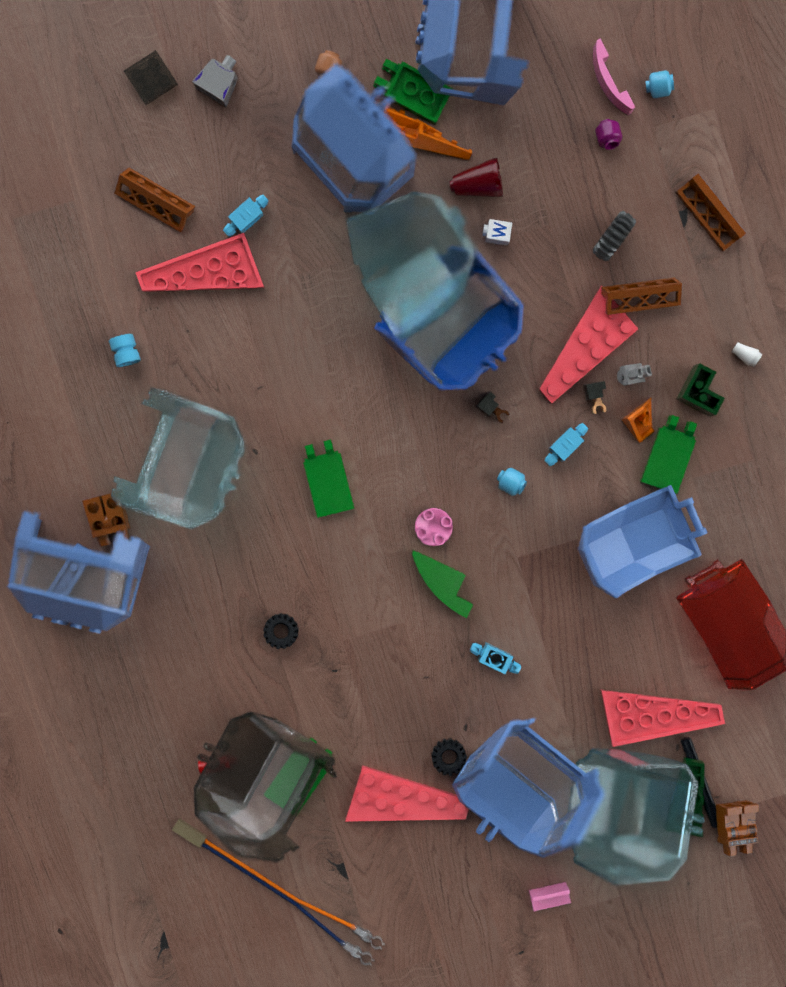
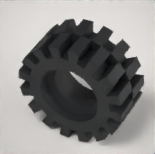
M275 614L265 623L263 636L271 647L286 649L298 637V624L288 614ZM284 624L287 626L288 635L285 638L275 636L274 627L276 625Z
M449 738V740L442 739V742H437L432 752V762L439 773L442 772L443 775L449 774V776H453V773L458 774L459 770H462L467 759L463 745L457 740H452V738ZM446 750H452L456 753V760L451 764H447L442 760V754Z

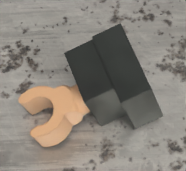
M605 381L583 385L586 400L593 399L592 413H597V406L602 408V412H606V406L601 400V397H603L602 389H606Z

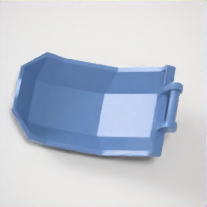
M669 485L630 502L584 526L578 552L593 585L616 599L655 575L700 557L702 554L695 538L703 536L708 532L702 526L694 508L693 498L690 497L679 502L672 485ZM686 507L696 529L695 531L691 532L681 508Z

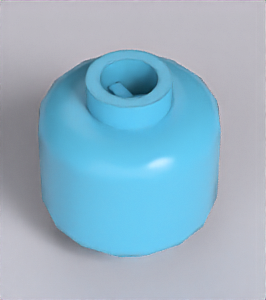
M667 70L651 73L649 81H646L647 93L651 92L652 98L669 96L671 90H674L673 74H669Z
M508 468L506 471L502 470L497 478L499 489L511 496L520 495L527 484L525 475L514 468Z

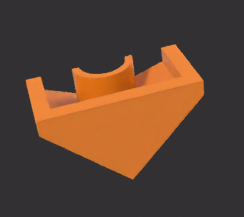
M651 397L621 419L639 443L655 432L652 428Z

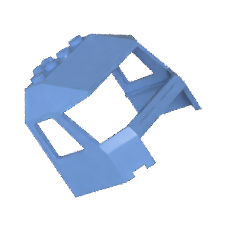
M423 0L422 4L425 5V12H422L420 24L417 26L419 36L416 38V44L421 46L420 51H417L416 63H419L418 71L433 92L505 105L521 88L523 78L520 77L522 68L527 69L529 62L505 57L512 0L497 1L492 52L485 78L448 77L454 54L460 0ZM444 84L478 86L473 93L442 88Z

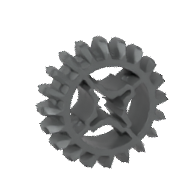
M621 211L593 248V253L600 260L608 261L636 224V220L632 215Z

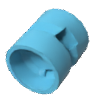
M124 334L109 340L111 351L116 352L114 355L116 367L129 366L141 361L137 349H133L136 346L133 334Z

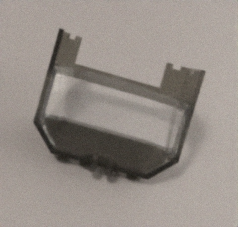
M250 711L230 719L216 746L211 743H204L203 748L208 752H212L211 756L209 757L206 754H199L197 756L198 760L207 764L194 786L195 816L236 857L278 863L284 859V854L290 850L294 852L300 848L286 834L321 769L323 768L333 778H337L333 768L335 761L319 745L277 718Z

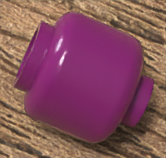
M605 119L595 129L599 146L606 150L615 149L623 139L620 125L615 120Z

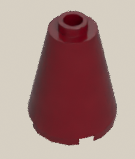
M492 158L452 177L453 180L449 181L451 192H455V195L503 197L498 159Z

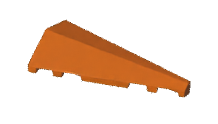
M388 106L383 111L403 133L411 147L466 160L470 159L472 155L471 149L467 150L457 146V141L454 139L451 142L442 137V132L419 119L415 120L405 116L404 110L400 109L398 112Z

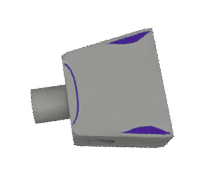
M226 55L222 63L211 59L192 81L195 89L227 107L238 80L236 73L232 70L236 61L229 55Z

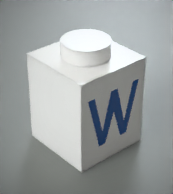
M489 219L488 225L484 224L482 236H486L485 242L507 246L510 241L512 222Z

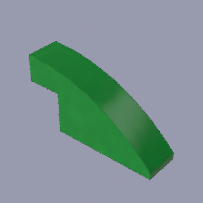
M413 550V559L427 586L445 605L467 618L473 603L457 596L466 575Z

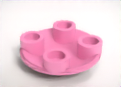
M426 509L416 519L415 533L418 539L426 545H443L452 534V519L441 509Z

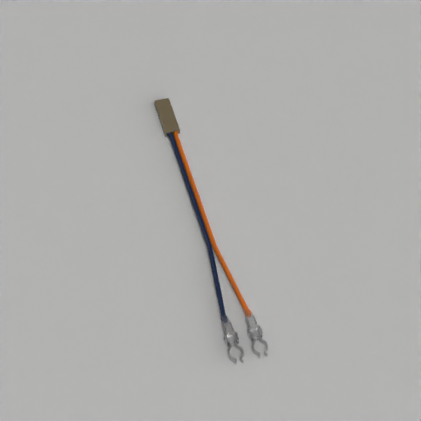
M180 818L173 827L172 831L198 848L205 847L293 904L334 938L352 957L358 959L361 958V954H368L371 956V961H374L369 952L363 953L359 946L343 939L341 940L299 904L350 927L353 933L358 935L361 940L367 943L371 942L372 948L382 950L381 946H373L370 940L371 938H378L382 942L381 937H373V934L368 929L348 923L298 899L208 841L205 834ZM361 959V963H362L363 965H369V964H370V966H371V962L365 963V962H363L362 959Z

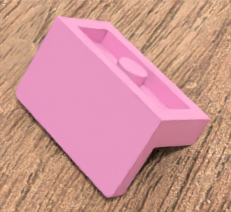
M566 882L529 890L533 911L571 903L570 891Z

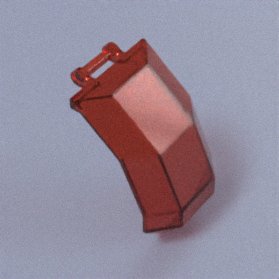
M717 559L712 562L711 566L692 577L690 575L686 577L685 581L690 589L678 595L676 600L704 641L724 679L726 687L733 690L751 691L786 671V630L771 601L743 559L727 568H724ZM716 571L719 572L718 574L712 576L711 578L700 583L699 585L696 584L698 581L704 579Z

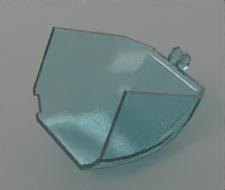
M414 191L346 219L352 258L355 265L359 264L364 277L361 279L362 285L396 338L404 340L426 328L451 310L462 297L475 261L477 248L463 229L466 219L460 215V210L457 207L449 209L440 196Z
M602 748L590 749L588 755L576 762V766L585 773L598 768L600 775L598 780L600 787H603L605 796L580 844L572 847L575 855L573 857L574 863L614 885L671 880L687 860L691 832L702 835L703 829L692 826V821L704 823L705 819L700 815L694 814L698 782L688 764L641 752ZM573 780L569 814L581 804L575 780Z

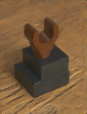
M491 391L487 392L476 407L487 416H490L493 412L496 420L503 423V420L500 419V414L504 413L509 416V412L498 408L499 404L493 400L496 396Z

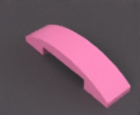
M598 39L593 47V64L597 80L608 99L619 110L629 115L633 112L635 106L627 90L619 93L605 65L609 54L602 40Z

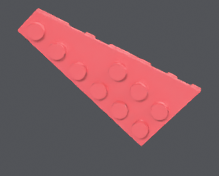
M244 233L135 272L143 292L264 288Z
M602 285L539 388V391L550 404L556 401L638 330L626 313L606 314V298L601 294ZM612 300L611 309L618 308L619 305Z
M601 690L611 745L613 747L725 724L720 704Z
M362 765L345 822L466 819L469 809L459 801L456 794Z

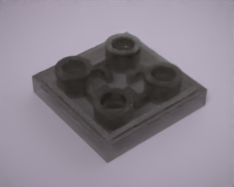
M156 50L124 70L145 105L178 85Z

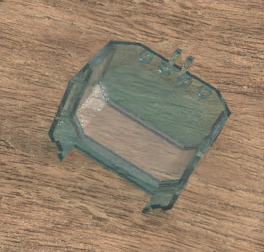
M151 387L148 392L149 399H144L141 404L162 411L160 421L137 482L134 483L114 476L113 482L117 483L116 489H112L111 498L120 506L194 529L218 517V514L223 511L225 495L231 489L235 490L236 488L234 484L230 483L231 479H239L240 474L237 473V463L245 452V441L234 417Z

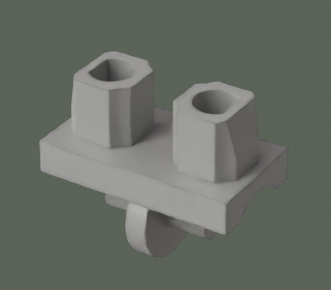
M641 363L620 366V370L617 373L619 383L624 386L646 382L645 377L652 376L650 365L642 366Z

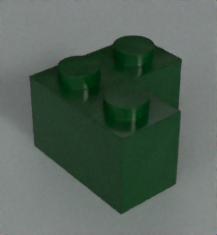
M701 363L693 365L676 399L709 417L716 416L725 398L710 391L708 388L717 372Z

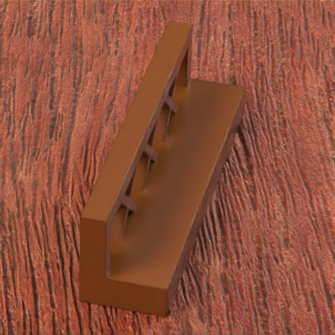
M131 168L126 169L119 175L114 194L179 232L183 231L187 218L194 212L195 206ZM123 184L129 188L131 194L121 190ZM138 195L145 196L148 203L144 204L141 202ZM155 205L162 206L164 213L158 212ZM172 214L181 218L180 224L173 220Z
M699 174L695 175L675 192L722 252L746 234ZM689 186L694 191V199L687 198L683 194V191ZM697 203H703L706 206V214L699 213L696 210ZM715 218L718 221V228H711L708 225V219ZM721 232L727 233L732 239L726 245L720 240Z
M674 277L602 287L601 294L606 298V314L611 315L681 305L682 283ZM676 291L675 300L667 301L665 299L670 292ZM652 294H657L659 298L654 303L649 304L646 301ZM638 296L641 299L636 306L628 304L633 297ZM620 299L623 301L618 308L611 309L612 300Z

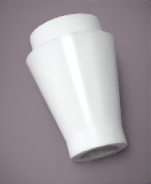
M739 342L732 350V353L737 355L747 366L755 367L762 356L758 349L740 344Z

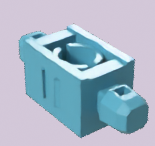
M264 195L257 197L255 202L249 197L228 216L232 223H228L223 229L228 237L236 234L237 229L241 233L246 232L264 216L260 209H264L269 202Z
M584 423L574 428L575 431L570 427L549 448L552 454L549 453L545 458V462L549 466H553L558 462L557 459L563 462L584 442L580 437H583L588 431V427Z
M487 642L484 647L478 643H472L470 647L471 653L476 656L480 655L478 657L480 663L503 674H506L508 669L509 672L518 674L521 669L519 663L514 660L512 662L513 656L510 653ZM488 654H499L503 662H491Z

